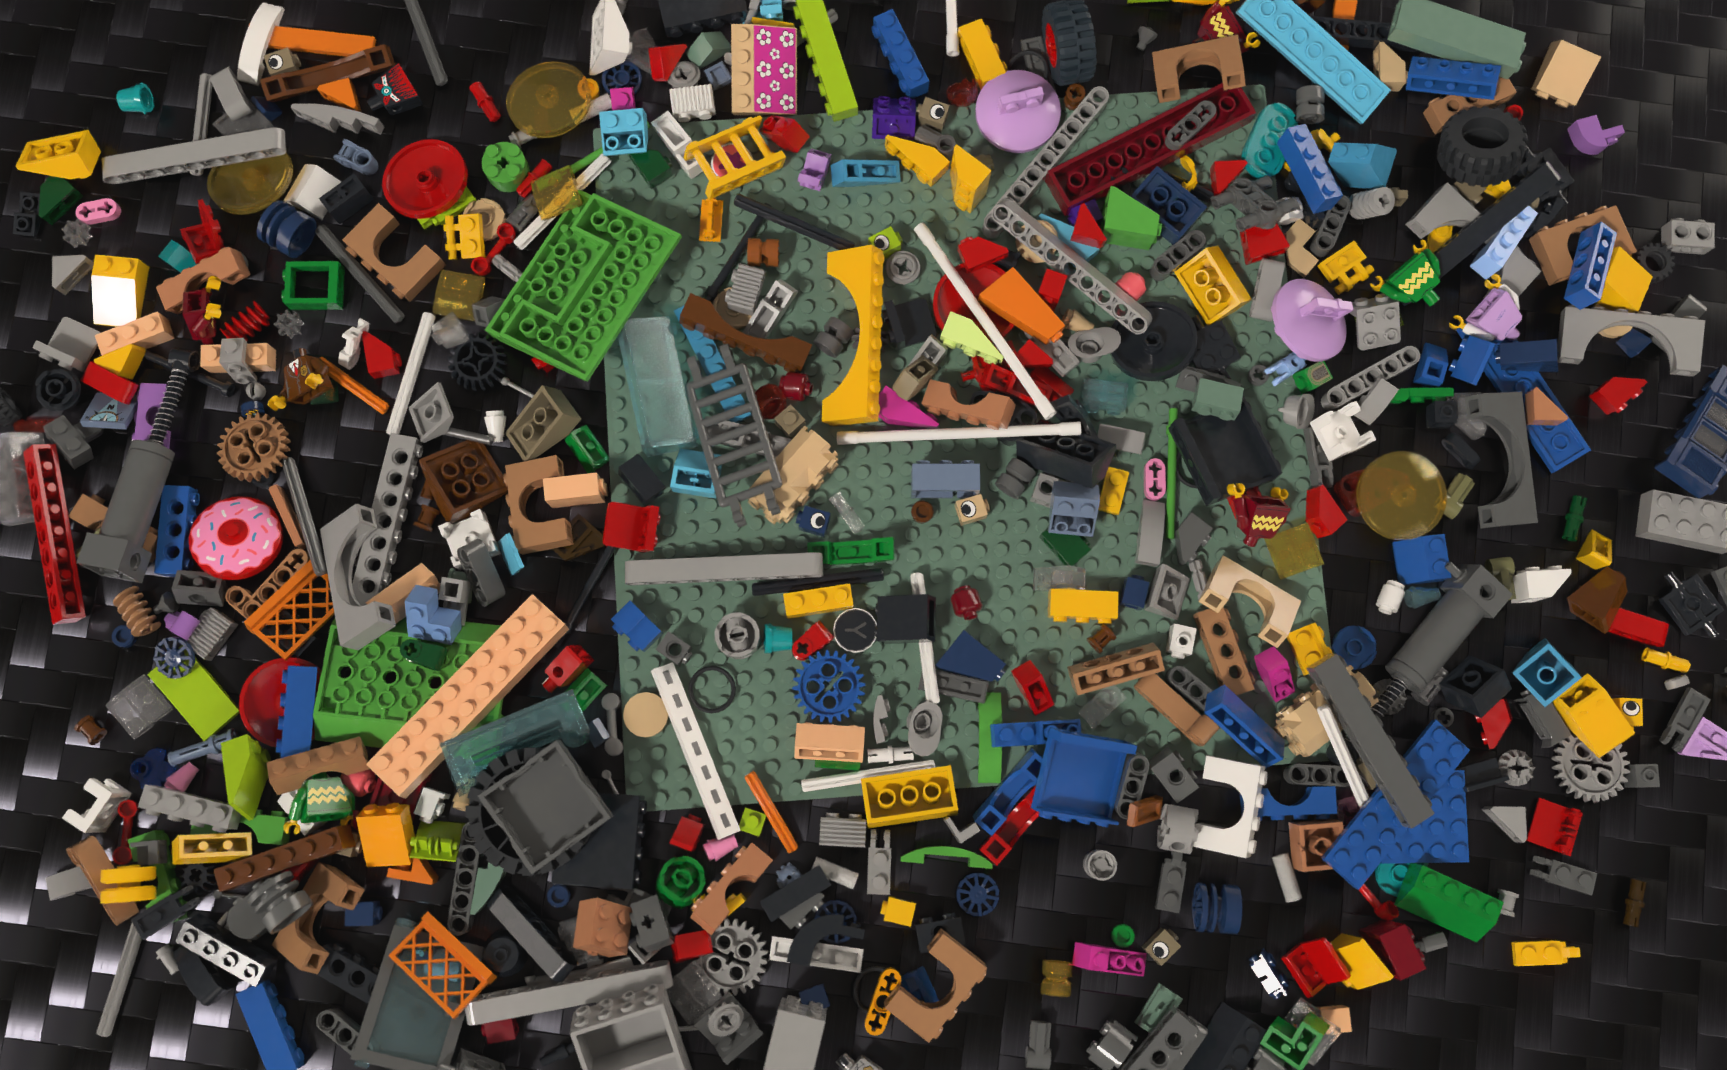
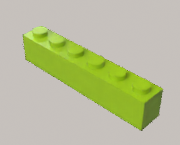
M795 0L796 6L793 7L796 20L800 19L801 26H799L802 39L806 38L808 45H805L809 58L812 57L814 64H812L814 76H819L821 82L818 84L821 96H825L827 103H824L827 115L832 116L833 122L858 115V105L823 0Z

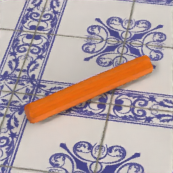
M320 357L329 367L328 376L379 413L385 414L390 407L388 403L327 359Z
M754 771L745 775V780L787 852H794L798 849V844Z

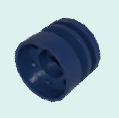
M278 200L267 207L262 214L257 226V237L262 242L268 243L269 246L276 247L290 258H297L312 243L317 225L314 218L297 211L286 202Z
M1205 883L1196 884L1192 899V916L1196 931L1204 932L1206 929L1207 932L1213 933L1217 923L1220 933L1237 934L1239 932L1242 920V896L1238 885L1221 884L1217 894L1216 887L1212 883H1209L1207 887Z

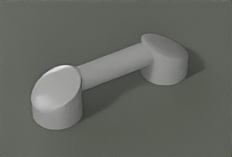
M608 693L601 701L602 707L606 709L607 728L610 735L605 742L604 748L609 755L618 756L624 750L623 742L617 738L615 712L620 707L621 700L618 695Z

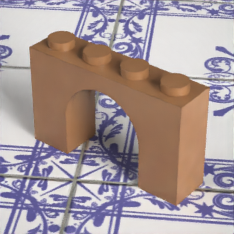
M1238 35L1152 52L1159 103L1181 99L1179 78L1187 69L1197 65L1216 67L1221 73L1224 90L1246 86Z
M378 203L344 237L343 241L347 245L345 249L354 258L359 256L363 260L361 264L370 272L374 269L378 273L376 277L384 285L391 284L394 287L392 291L401 300L405 297L411 302L446 264L426 244L407 263L401 266L391 267L382 264L379 259L380 246L397 228L399 222Z
M1616 205L1610 208L1602 206L1589 215L1587 212L1574 217L1575 220L1569 222L1567 219L1557 222L1555 227L1552 228L1544 226L1529 239L1549 286L1569 279L1573 265L1567 245L1570 234L1581 233L1601 221L1617 233L1614 247L1620 246L1630 256L1637 252Z
M557 455L505 465L506 473H504L503 478L505 485L508 486L506 502L511 511L508 520L510 527L513 528V536L511 537L518 552L524 555L574 545L571 523L565 518L537 523L529 521L526 515L527 500L536 489L544 487L543 479L565 476L563 461Z
M318 862L303 888L314 902L313 906L296 921L280 930L272 943V946L299 970L314 974L319 973L329 955V952L319 945L313 936V923L317 912L329 900L336 906L354 910L365 890L337 867Z
M942 929L939 930L928 944L927 949L930 954L946 965L953 973V986L949 994L937 1002H923L897 984L884 1001L885 1009L927 1042H930L932 1038L936 1039L941 1034L942 1026L946 1020H951L958 1010L957 1006L961 1001L965 1002L972 993L971 988L976 982L980 983L987 973L985 971L987 967L982 960Z

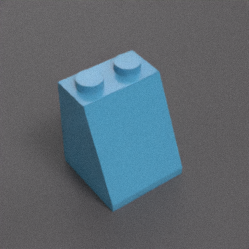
M1334 143L1328 163L1344 187L1376 189L1386 187L1397 150L1378 144Z
M1546 638L1530 649L1512 672L1544 707L1582 678L1577 670Z

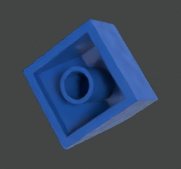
M1469 335L1468 339L1463 338L1458 351H1461V355L1458 360L1453 359L1449 371L1452 372L1451 377L1477 386L1495 347V343Z
M1445 534L1421 536L1392 542L1399 583L1411 585L1440 582L1452 578L1451 573L1445 569V565L1449 562Z

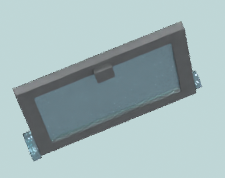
M402 918L396 919L351 1056V1060H355L354 1066L368 1069L369 1065L372 1064L393 1070H437L440 1062L448 1065L451 1063L465 1017V1009L454 1020L388 956L419 924L417 922ZM421 931L417 935L416 944L429 943V933ZM433 937V943L438 942V941ZM460 941L480 961L482 960V946ZM443 946L433 947V959H445V948ZM429 947L416 948V961L428 960ZM412 948L403 949L397 957L402 962L412 961ZM449 952V958H455V957ZM459 961L449 962V975L461 974L462 964ZM445 962L432 963V976L445 975ZM417 964L415 975L417 977H428V964ZM465 968V974L471 973ZM476 977L465 978V991L473 990ZM461 978L449 979L448 992L461 991ZM445 979L432 980V991L434 993L444 992ZM428 980L422 981L424 984L428 986ZM461 995L448 996V1007L454 1011L461 1004ZM439 996V998L444 1002V996Z

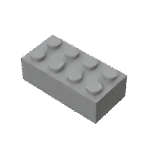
M1653 489L1641 494L1635 536L1719 554L1727 553V504Z

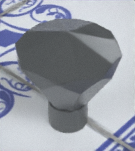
M1140 26L1138 30L1139 43L1136 48L1144 51L1146 45L1156 39L1158 34L1151 27Z
M165 592L161 596L159 603L153 607V611L155 614H160L163 611L175 612L180 608V604L176 602L173 593Z

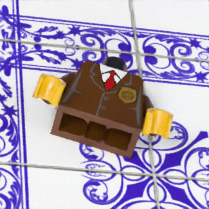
M295 349L293 351L295 361L284 367L285 382L283 390L278 396L275 395L270 398L267 405L274 411L285 408L287 402L305 405L333 388L328 376L329 367L320 358L308 356L306 349Z

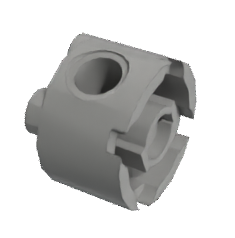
M741 612L730 613L724 616L716 626L715 641L718 648L727 657L745 659L752 656L758 650L761 642V632L756 621L750 616Z
M1164 804L1160 817L1162 822L1161 825H1158L1157 832L1158 848L1191 854L1193 841L1196 842L1198 838V828H1195V823L1198 819V809Z

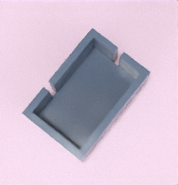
M928 460L916 461V464H912L911 498H953V491H957V498H968L978 495L980 492V464H975L972 460L961 461V464H952L950 460H941L939 464H930Z

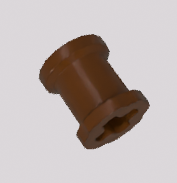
M1072 84L1067 88L1064 97L1067 109L1073 111L1083 101L1085 97L1083 86Z
M422 504L420 516L413 525L432 532V525L440 511Z
M1102 624L1100 626L1101 629L1092 637L1086 639L1090 646L1098 653H1102V648L1111 640L1114 641L1116 639L1115 634L1105 624Z
M90 715L82 718L74 727L77 732H81L88 739L90 745L97 744L107 734V731L104 728H100Z

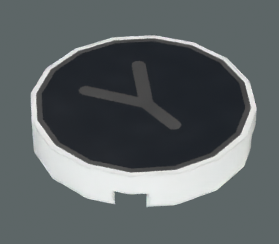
M847 609L838 616L834 623V638L838 645L847 652H864L876 640L875 626L877 623L873 616L863 609Z

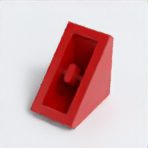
M671 44L648 48L652 79L654 81H667L687 46L685 44Z
M1246 160L1214 161L1210 168L1212 191H1214L1213 196L1223 193L1245 169L1248 164Z
M1083 203L1078 210L1070 241L1100 249L1104 247L1107 239L1087 206Z
M1030 339L1015 354L1025 369L1050 368L1053 365V359ZM1007 363L1006 369L1011 370L1010 366Z
M706 930L675 935L673 937L674 943L671 944L674 964L713 953L711 936Z

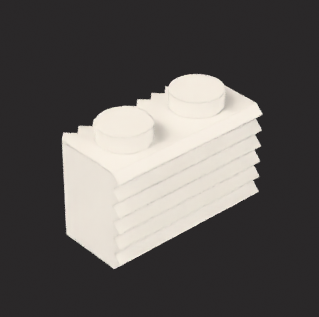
M712 84L669 90L672 114L675 120L688 122L691 118L698 117L706 120L716 115Z

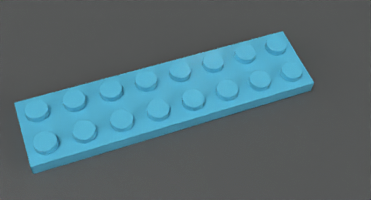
M1245 0L1235 12L1313 83L1323 87L1324 92L1359 124L1365 122L1391 91L1292 0Z

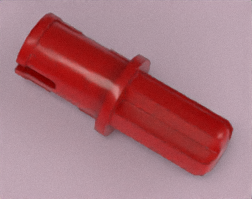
M480 81L473 83L469 88L478 101V107L483 109L489 121H498L501 115L493 103L492 96L487 94Z
M542 159L532 172L527 173L526 179L516 189L517 193L521 197L526 198L537 185L541 184L542 179L553 167L546 160Z

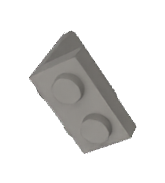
M1378 294L1375 298H1358L1354 300L1355 302H1352L1353 311L1349 313L1356 317L1357 346L1360 350H1368L1400 342L1399 301L1392 300L1384 294Z
M64 317L48 345L36 340L32 348L39 351V357L52 362L55 359L59 361V366L71 371L72 368L84 372L98 346L95 335L101 332L71 318Z

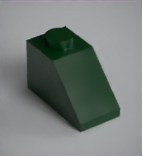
M647 149V153L627 154L650 189L673 176L671 172L672 163L667 156L663 157L657 150Z
M49 176L40 186L39 216L53 225L83 195L66 178Z
M1044 531L1039 536L1068 570L1091 551L1088 547L1090 543L1084 536L1048 533V531Z

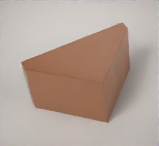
M1538 387L1531 389L1525 394L1526 425L1557 426L1569 418Z

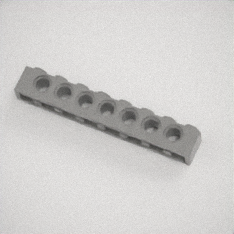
M395 433L390 434L372 505L377 529L362 544L352 583L354 595L361 606L367 605L366 602L384 590L391 582L390 569L391 565L396 561V545L402 538V530L400 529L402 521L404 522L407 518L408 511L406 505L413 494L411 485L413 479H416L418 474V458H421L423 454L422 442L415 437ZM403 455H408L407 461L403 464H400V457ZM402 476V482L394 485L395 478ZM392 497H397L396 504L389 506V500ZM387 518H391V525L384 528V521ZM385 539V547L383 549H378L379 541ZM380 560V568L377 571H373L372 566L374 562ZM374 582L375 589L368 593L367 586Z

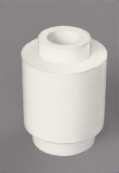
M1388 580L1383 585L1377 599L1376 606L1379 607L1378 610L1388 615H1391L1392 612L1397 613L1405 594V586L1399 582Z

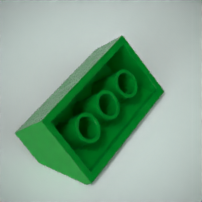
M1410 863L1394 905L1467 939L1478 942L1497 923L1504 902L1426 866Z

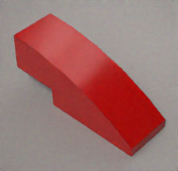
M993 363L986 365L979 383L980 385L997 392L1006 393L1035 406L1033 399L1013 371ZM1032 379L1049 401L1053 388Z

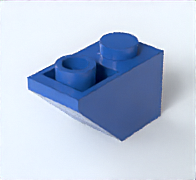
M1427 342L1424 344L1413 380L1414 384L1426 388H1437L1443 384L1449 364L1447 349Z

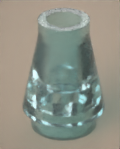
M1410 587L1404 594L1406 605L1413 608H1418L1440 599V591L1437 587Z

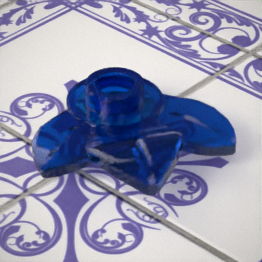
M152 749L147 752L144 758H137L132 762L130 773L133 778L139 780L142 789H144L145 784L161 786V781H167L166 778L177 771L169 762L164 761L166 750ZM142 765H145L146 771L144 773H141L140 767Z

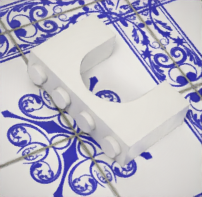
M1206 756L1203 778L1234 786L1243 797L1244 813L1240 821L1230 828L1195 823V828H1198V838L1196 842L1193 841V847L1242 858L1251 857V854L1255 853L1257 842L1254 840V833L1258 831L1260 826V817H1257L1258 809L1262 808L1264 795L1261 794L1262 785H1266L1268 776L1265 766L1216 756Z

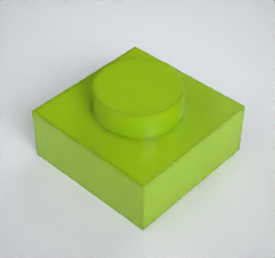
M745 808L739 824L740 830L760 837L766 815Z

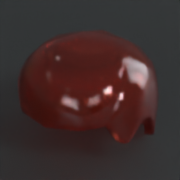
M964 78L961 83L950 85L946 90L949 102L958 107H967L973 104L978 97V83L974 78L971 83Z
M768 383L755 391L763 419H774L786 409V396L777 385Z

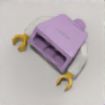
M1493 274L1491 278L1495 280V284H1492L1487 279L1484 282L1485 286L1492 290L1467 317L1466 321L1468 323H1464L1463 318L1456 315L1454 318L1460 321L1459 326H1454L1452 323H1449L1451 329L1461 328L1465 334L1486 341L1494 339L1502 341L1505 338L1513 341L1520 335L1516 328V325L1522 320V315L1519 312V298L1506 284L1500 283L1501 278L1498 274Z

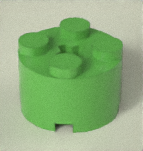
M499 142L487 146L482 158V168L488 180L496 189L502 192L516 191L518 186L528 176L527 173L530 172L523 152L516 144L509 142Z

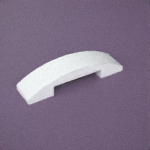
M262 3L256 11L243 41L238 63V81L259 86L265 68L262 63L274 27L279 26L285 10L283 7Z

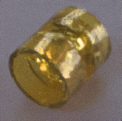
M1043 960L1042 974L1046 978L1041 982V994L1070 997L1071 982L1067 978L1072 976L1073 963L1060 960Z

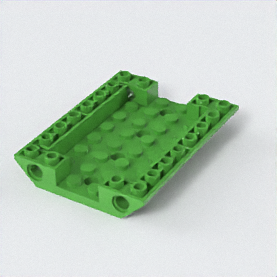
M405 617L395 627L360 650H354L340 646L336 619H334L330 626L313 711L315 740L338 743L360 736L365 746L382 748L501 626L465 622V626L462 625V629L452 645L408 637ZM414 639L448 649L441 672L407 661L400 653L401 644L405 640ZM416 648L408 650L410 654L417 652ZM344 667L351 668V675L348 678H341L340 672ZM389 672H395L397 675L396 680L391 684L386 683V675ZM435 677H440L442 680L441 686L437 689H432L430 686L431 680ZM503 699L448 756L489 761L497 757L504 716L501 714Z

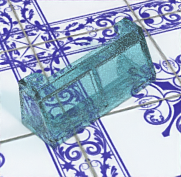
M669 316L628 319L618 335L641 448L647 458L679 451L680 448L698 447L697 440L700 439L697 427H694L675 344L674 336L678 335L675 322L671 323Z
M571 689L439 744L450 776L460 797L469 793L470 788L476 783V774L489 766L488 763L496 757H500L506 752L515 749L542 747L561 738L566 746L576 748L589 742L590 729L576 696Z

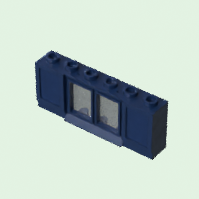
M1725 365L1720 366L1709 374L1712 380L1703 386L1702 390L1705 391V394L1694 401L1693 406L1696 409L1684 418L1683 421L1687 423L1686 426L1675 433L1676 443L1669 446L1664 452L1668 455L1667 458L1654 467L1698 499L1707 494L1712 495L1718 489L1720 479L1727 473V367Z

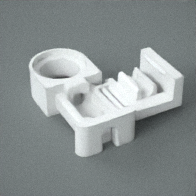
M361 318L358 319L357 328L351 327L342 335L347 340L346 346L339 352L338 363L349 370L356 365L359 359V344L363 340L362 333L369 330L370 323Z

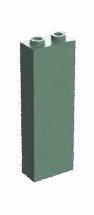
M1399 0L1396 4L1387 38L1389 41L1447 60L1501 66L1499 77L1507 80L1514 72L1517 73L1522 64L1520 56L1526 47V42H1524L1525 32L1429 0Z

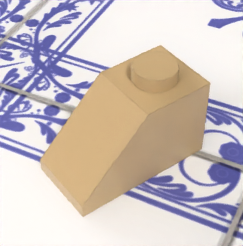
M1379 42L1373 51V74L1391 91L1399 92L1404 84L1407 83L1408 71H1406L1405 62L1384 42Z

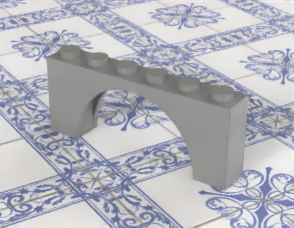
M1447 182L1436 190L1405 225L1422 239L1439 227L1458 226L1464 228L1480 213L1470 201L1459 194L1456 187ZM1495 234L1485 241L1486 245L1495 236ZM1516 246L1504 266L1495 274L1500 276L1501 284H1506L1519 297L1541 270L1534 261L1528 259L1521 252L1520 248ZM1489 289L1483 298H1485L1492 289Z
M1574 305L1565 307L1561 312L1557 342L1559 363L1579 364L1583 360L1586 347L1594 335L1610 327L1632 326L1647 331L1662 344L1669 359L1670 374L1693 377L1700 372L1705 320H1698L1696 316H1685L1683 318L1674 317L1673 314L1657 316L1651 315L1647 311L1628 313V310L1625 309L1607 311L1603 307L1579 310Z
M359 504L353 505L320 529L340 646L354 650H360L396 626L391 605L373 601L370 604L361 606L353 592L352 571L355 558L365 539L377 529L374 509Z

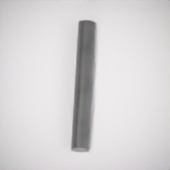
M449 427L447 433L443 434L492 445L494 440L493 436Z

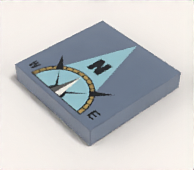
M96 393L80 420L82 427L127 429L138 408L137 397L134 395L130 405H127L104 393Z

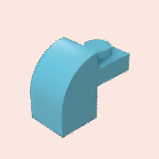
M760 0V12L763 19L783 21L782 0Z

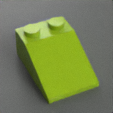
M246 734L222 742L221 750L228 804L250 821L255 817L268 778L267 762L271 761L269 751L262 748L257 740L252 739Z

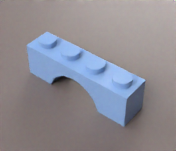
M1530 206L1526 207L1498 230L1489 243L1477 254L1470 267L1484 279H1488L1504 266L1538 213Z

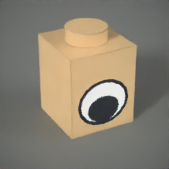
M981 494L958 500L954 505L961 526L986 519L987 512L990 511L987 499H983Z

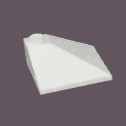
M600 0L592 16L589 75L593 76L623 63L627 55H631L632 42H629V31L615 0Z

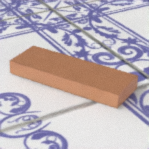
M277 484L269 487V492L294 546L300 549L307 548L300 523L284 489Z

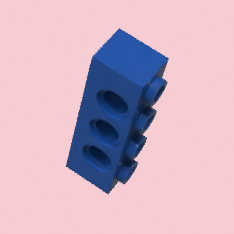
M1602 221L1580 233L1564 296L1565 300L1579 310L1600 301L1617 235L1614 230Z
M164 485L161 497L155 574L175 577L177 570H193L194 562L189 549V533L197 518L196 506L199 504L200 496L198 490L190 486ZM181 505H183L184 509L182 513L178 514V508ZM178 527H181V533L178 536H176V529ZM179 548L180 553L176 558H174L173 553L176 549Z

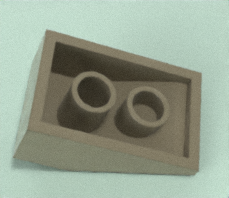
M542 385L505 434L523 461L534 460L568 436L579 423L581 417L561 390Z

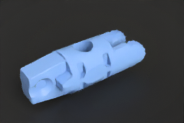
M1291 352L1264 371L1266 375L1274 371L1278 373L1279 376L1271 382L1273 386H1276L1307 366L1306 359H1301L1294 352Z

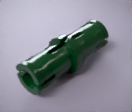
M1578 495L1572 496L1569 513L1565 515V520L1567 521L1562 535L1563 539L1568 537V541H1577L1580 524L1584 521L1583 512L1587 498L1583 497L1582 499V496Z

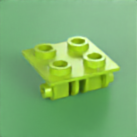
M420 821L416 837H411L410 846L413 847L409 857L456 862L461 832L465 823L433 821L430 824Z

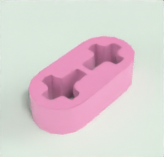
M110 198L85 202L76 209L77 218L85 224L115 220L121 214L120 206ZM109 206H112L113 208L110 209V213H107L105 210H108ZM87 210H90L92 213L85 217L84 215L87 214Z
M1153 458L1144 466V494L1147 499L1158 501L1164 496L1166 491L1165 464L1162 460ZM1153 464L1160 468L1156 472V478L1153 477V470H1149ZM1153 482H1156V489H1160L1156 496H1154L1153 492L1149 491L1154 485Z

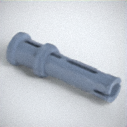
M231 728L226 733L210 735L206 741L169 752L167 755L168 761L171 766H176L177 764L210 753L220 754L222 752L221 743L237 738L239 734L234 728Z

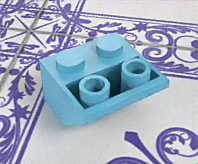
M643 108L599 112L603 156L647 153V114Z
M680 448L674 464L670 485L673 492L717 498L704 452ZM714 454V458L721 456L719 454ZM722 465L717 466L719 475H721Z

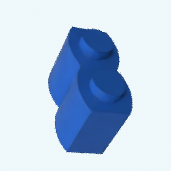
M631 601L611 619L615 623L612 628L621 636L625 633L630 638L628 644L636 651L641 649L645 652L663 634Z

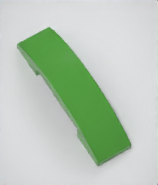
M987 692L985 704L978 703V783H1001L1002 747H992L990 729L991 724H1002L1001 693Z
M951 846L923 847L900 856L901 862L924 863V854L968 857L969 867L990 869L993 867V864L982 856Z

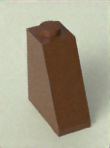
M1608 566L1567 597L1570 612L1606 634L1628 591L1625 576L1620 571H1615Z

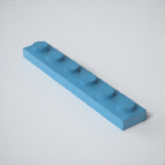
M684 306L674 310L678 321ZM680 324L706 376L726 369L725 362L712 339L706 338L699 331L687 330ZM731 376L711 383V386L715 393L735 387L736 384ZM741 394L720 401L724 411L746 404ZM751 413L739 415L729 419V421L739 423L751 417Z

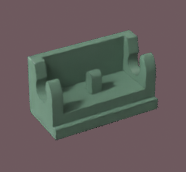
M1158 983L1134 1023L1150 1033L1173 1005L1179 1006L1182 998Z

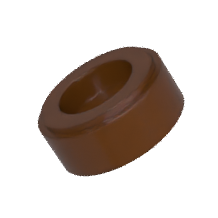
M918 501L913 505L911 515L916 522L923 524L931 520L934 510L929 502Z

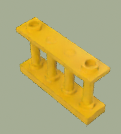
M760 115L754 118L749 117L736 126L701 141H693L687 145L683 158L685 161L694 157L709 180L705 192L709 200L783 167L786 159L783 151L771 152L758 131L762 121ZM750 134L764 158L758 161L753 160L740 137ZM732 141L745 162V167L735 168L723 150L722 145ZM714 150L726 169L727 174L722 177L716 176L703 153Z

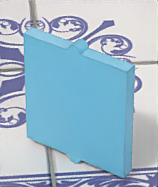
M508 533L497 544L511 576L523 569L524 565L511 534Z

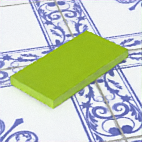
M185 649V656H189L188 651ZM196 657L192 671L182 678H167V676L158 671L157 667L147 674L203 741L208 740L210 735L219 732L240 713L237 704ZM189 659L184 662L187 666H189ZM179 665L181 673L185 672L186 670ZM175 667L173 668L172 674H177Z

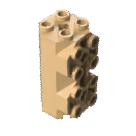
M804 426L775 458L782 479V486L774 489V493L781 513L772 516L771 511L768 510L764 493L747 499L748 503L757 511L759 508L762 509L765 514L764 517L775 525L776 522L781 524L783 521L788 524L795 516L794 511L798 506L803 507L809 500V491L812 488L818 490L824 483V476L827 473L832 474L838 467V453L835 450L831 453L829 451L831 445L815 431L810 430L808 432V427ZM764 471L750 488L772 481L770 471Z
M1348 665L1346 669L1358 681L1359 691L1369 699L1371 707L1379 702L1378 697L1373 698V695L1376 694L1375 689L1359 671L1354 674L1351 671L1354 667ZM1315 683L1310 686L1312 692L1301 693L1292 700L1294 702L1293 705L1285 706L1275 714L1277 716L1275 720L1277 725L1274 727V730L1282 738L1285 737L1289 743L1288 748L1295 756L1301 754L1303 757H1309L1330 740L1317 712L1319 706L1323 704L1328 705ZM1334 715V718H1335V720H1336V722H1337V725H1338V727H1339V729H1340V732H1341V731L1343 730V728H1342V726L1340 725L1339 721L1337 720V718H1336L1335 715Z

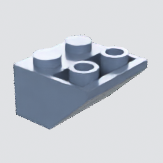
M1054 481L1050 501L1048 533L1093 537L1100 504L1099 485L1089 488L1078 483Z

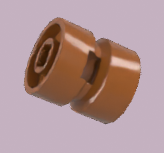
M748 238L747 265L760 267L763 263L766 267H778L779 239H766L763 242L761 238Z

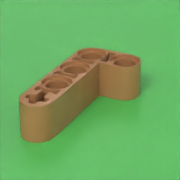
M302 549L291 551L254 594L240 586L229 588L225 596L226 601L247 619L253 614V609L256 606L260 607L268 600L270 590L274 589L276 592L286 583L283 582L285 573L289 572L291 578L310 560L308 552ZM300 557H302V559L304 560V562H303L302 564H301V561L299 560ZM242 592L243 598L240 602H237L236 597Z
M1151 674L1141 677L1133 686L1142 697L1197 746H1204L1219 730V726L1206 715H1200L1158 675Z
M88 836L66 849L69 858L75 866L81 868L99 900L100 891L106 888H117V883L103 884L101 882V870L115 868L95 836ZM134 901L102 904L115 925H119L139 913V909Z

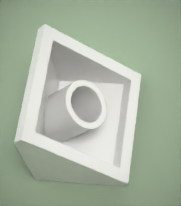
M305 164L284 201L323 220L328 210L319 198L341 183V181L317 165Z

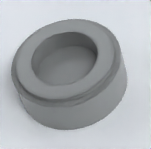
M1687 675L1677 676L1664 682L1667 690L1690 683Z

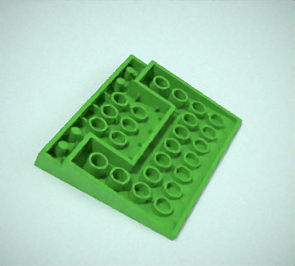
M578 190L485 331L498 341L588 382L681 240L682 235L594 193L590 195Z

